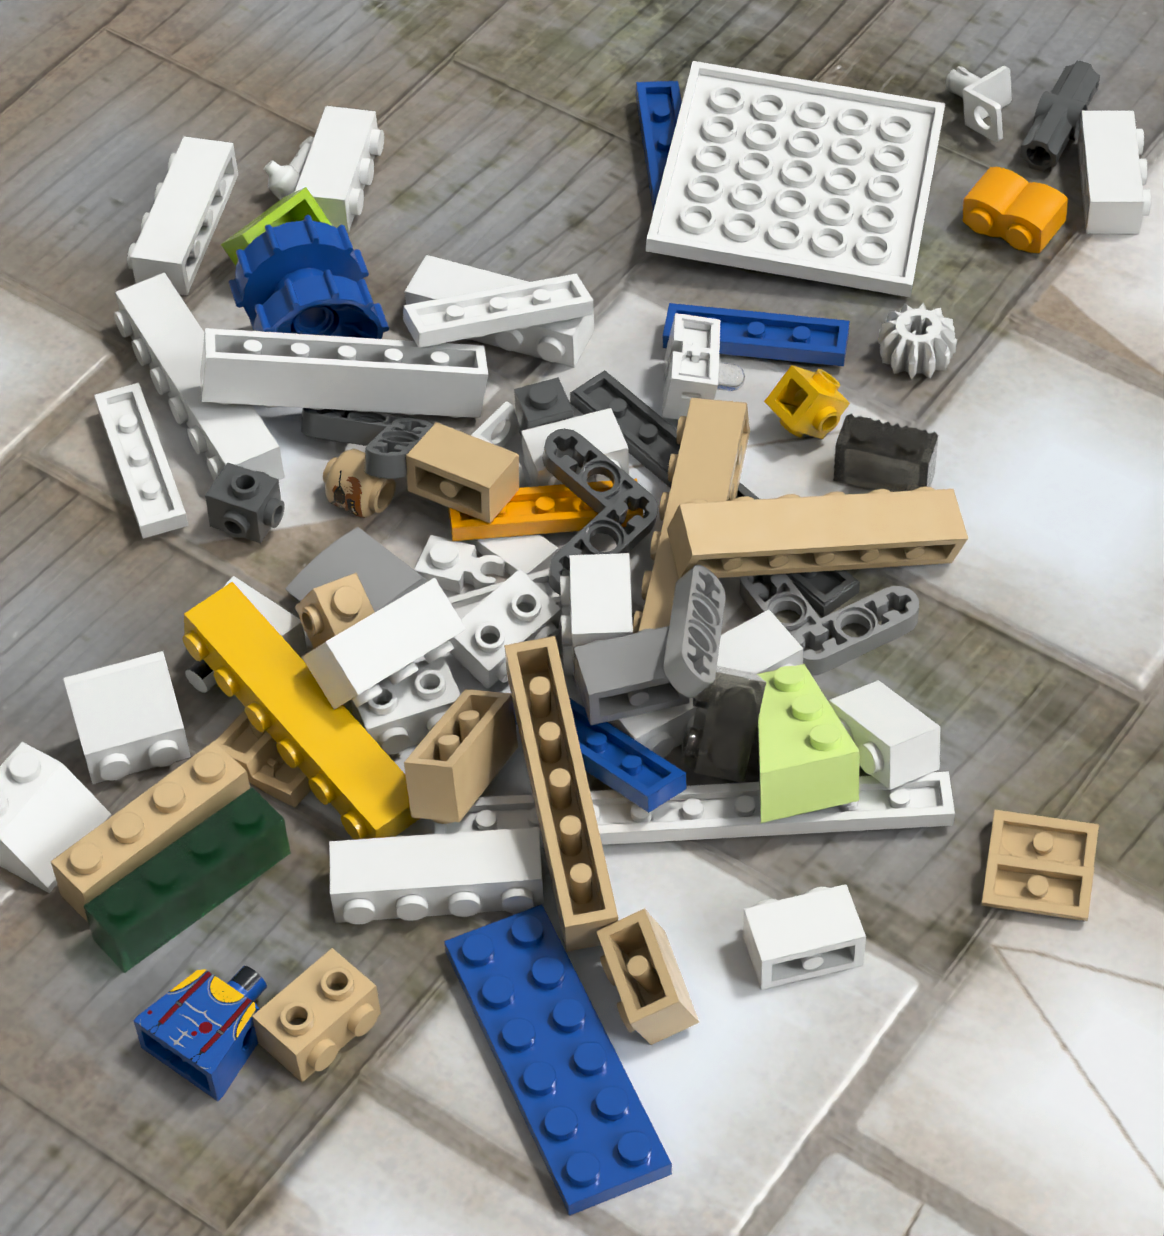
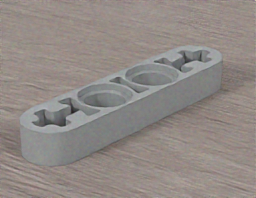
M695 565L676 582L663 664L664 672L672 686L689 698L696 697L715 680L726 598L725 590L719 579L702 565Z

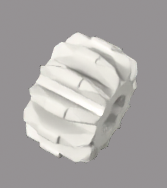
M904 303L900 312L889 311L885 323L882 324L878 336L882 363L891 364L894 374L903 371L908 372L911 380L918 373H922L931 379L935 370L946 371L950 359L953 358V353L956 352L957 339L955 338L953 319L944 318L941 308L932 311L926 310L924 303H922L919 309H912Z

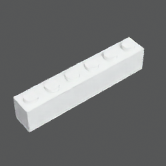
M165 272L115 292L119 311L114 312V319L121 335L124 338L128 336L132 338V347L140 365H149L151 368L150 375L156 390L160 395L167 393L169 396L168 402L175 420L179 425L186 423L188 426L187 432L190 442L198 455L205 453L207 456V466L213 480H216L227 462L252 471L264 472L278 480L285 478L280 446L252 405L232 403L225 405L214 402H201L200 370L204 331Z
M205 328L200 370L201 402H214L225 405L232 403L264 405L267 407H301L315 410H353L364 413L388 412L405 415L423 414L453 418H480L488 379L484 345L442 343L436 346L418 348L415 341Z

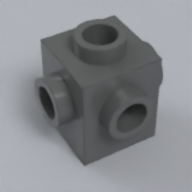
M228 462L205 495L210 527L225 531L233 537H243L260 544L271 527L276 528L279 525L284 514L285 504L281 500L279 480L261 471H252Z

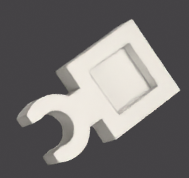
M430 535L414 570L423 576L427 582L435 578L442 589L461 593L465 583L473 585L475 590L496 584V578L485 575L496 574L504 576L505 560L496 555H484L477 558L475 545Z

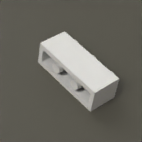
M326 106L295 189L296 192L307 187L332 226L337 228L340 225H344L347 232L350 230L354 216L360 215L364 203L363 189L365 185H371L374 175L375 155L380 156L383 150L384 132L377 127L376 111Z
M1081 111L1077 145L1086 234H1139L1142 216H1149L1151 208L1150 189H1143V185H1146L1147 160L1139 159V155L1143 153L1144 146L1143 129H1136L1134 111Z
M433 578L327 640L302 658L333 709L338 708L351 699L357 708L383 692L378 683L388 677L392 685H395L419 670L414 662L418 658L424 656L429 664L454 649L450 639L466 630L437 580Z

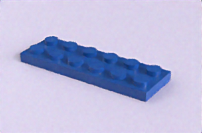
M541 904L444 941L445 953L569 1216L672 1175V1163L543 905Z

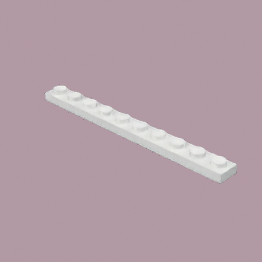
M949 771L932 772L891 790L873 776H859V801L761 823L759 782L687 786L686 790L649 813L615 790L590 791L602 845L954 826L955 818ZM533 794L479 797L460 822L448 824L434 822L435 834L539 827ZM539 827L540 848H544Z

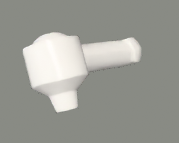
M310 136L302 142L300 150L290 165L280 166L272 160L264 167L269 176L268 188L279 200L295 192L314 137Z

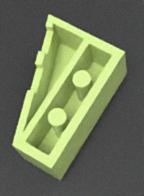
M805 664L784 666L774 671L757 674V731L761 823L859 801L860 751Z

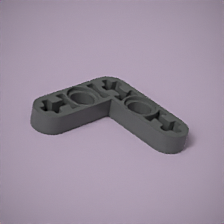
M303 408L301 432L314 438L366 446L364 472L378 478L395 479L407 475L406 455L431 429L433 424L425 420L377 412L364 413L353 410H315Z
M565 428L555 430L547 437L542 457L543 464L555 478L597 512L598 515L556 552L551 559L548 581L553 591L561 595L560 576H562L563 568L570 571L569 555L628 553L651 532L658 514L657 501L650 492L581 434ZM557 448L563 452L570 448L573 450V456L570 457L566 454L559 458L556 456ZM577 465L581 468L579 474H576ZM595 474L605 475L612 481L613 487L604 492L595 491L588 485L587 479ZM638 508L643 509V518L639 515L634 516L627 522L624 530L621 524L626 519L628 509L631 511H636ZM596 534H607L616 541L617 546L608 552L598 551L591 545L590 539Z

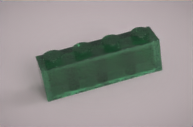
M251 787L85 904L83 907L93 940L126 973L291 854L284 818Z

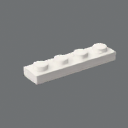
M571 274L404 305L403 321L418 348L589 316L592 315L593 299L578 275Z
M135 383L95 394L96 405L142 538L189 526L183 503L140 384Z

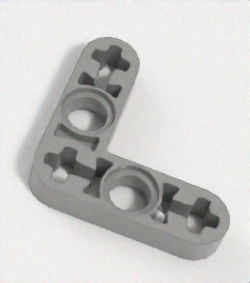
M786 574L740 576V595L755 616L767 610H770L774 615L782 610H792L800 615V619L796 622H781V624L803 647V664H805L811 675L825 673L912 631L918 623L919 599L912 590L903 586L884 588L820 618ZM770 583L771 598L768 600L769 592L764 585ZM893 607L895 609L888 612V608ZM905 610V613H903V614H900V613H899V611ZM851 623H858L868 629V633L860 637H851L846 635L842 628ZM810 646V647L812 648V649H809V650L804 651V650H805V647ZM822 649L821 653L816 654V650Z

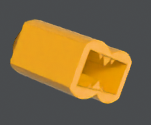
M990 167L963 199V222L976 233L991 237H1002L1015 249L1030 253H1041L1066 221L1068 198L1051 186L1038 182H1028L1011 170L1001 167Z

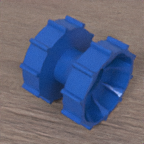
M310 215L305 216L302 221L288 222L276 227L268 224L265 226L266 231L255 238L244 250L238 249L236 251L238 262L235 269V279L229 280L228 283L236 306L238 308L244 307L253 331L382 339L383 332L389 331L380 303H373L366 281L363 279L369 273L361 251L359 249L353 250L344 225L336 228L323 222L312 221Z

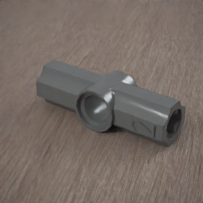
M1077 60L1075 64L1065 66L1051 92L1045 91L1042 94L1035 112L1033 125L1021 145L1020 157L1027 161L1030 168L1044 172L1048 167H1055L1069 140H1077L1081 111H1087L1088 105L1099 87L1100 75L1093 70L1091 64Z

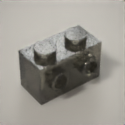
M717 666L714 682L696 697H693V706L697 707L693 726H688L685 731L681 753L682 757H686V765L694 773L744 783L766 681L756 673Z

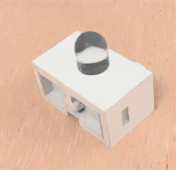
M675 313L665 353L664 379H666L663 390L662 417L679 420L680 416H687L691 398L714 400L717 390L733 392L739 390L744 385L745 373L740 366L719 362L721 320Z

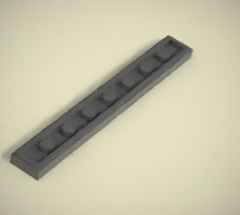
M605 370L570 392V404L583 415L611 408L627 443L629 454L671 488L672 482L668 480L669 460L671 454H678L680 444H677V430ZM739 482L736 498L747 496L754 498V500L759 499ZM846 570L786 574L811 607L822 617L829 615L859 593L860 582Z

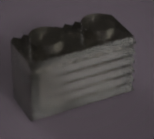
M852 413L846 415L835 445L833 481L872 490L886 489L890 492L913 491L920 487H931L935 475L938 435L935 431L929 434L926 429L921 431L917 427L904 426L901 428L898 423L891 425L889 421L882 423L880 420L874 421L861 415L856 418Z

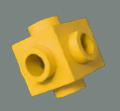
M794 365L790 366L764 401L780 418V424L787 431L797 437H802L806 434L819 439H823L827 433L831 432L838 425L841 415L850 404L838 391L841 385L832 375L822 369L812 372Z

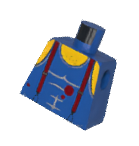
M243 966L228 983H225L206 969L195 971L133 1020L141 1048L216 1101H219L258 1044L252 1016L260 1010L254 1001L267 988L264 979L248 966Z

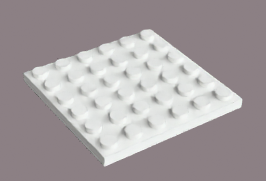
M693 61L650 223L645 251L910 297L945 103Z

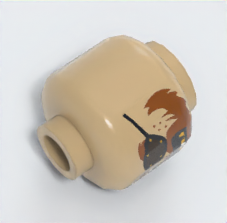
M350 449L344 451L338 458H332L324 469L323 482L325 483V494L328 501L360 518L369 517L375 512H383L394 496L395 480L366 474L364 472L365 453L357 449Z

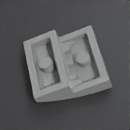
M357 527L323 550L292 580L285 590L300 602L313 588L357 573L374 612H377L425 584L427 580Z

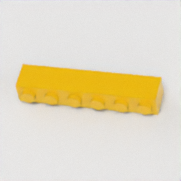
M233 582L184 613V636L182 640L190 655L197 661L204 660L214 671V678L221 690L227 696L235 695L245 706V713L251 724L259 732L266 730L277 742V750L282 759L291 768L298 766L308 777L309 786L316 798L324 805L331 803L341 815V822L345 830L354 840L396 837L421 819L411 817L405 773L344 705L333 709L306 663Z

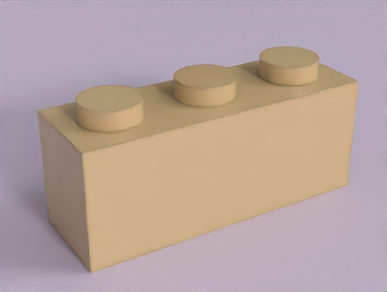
M465 689L405 760L404 767L411 817L432 819L439 824L460 822L518 748L511 693Z

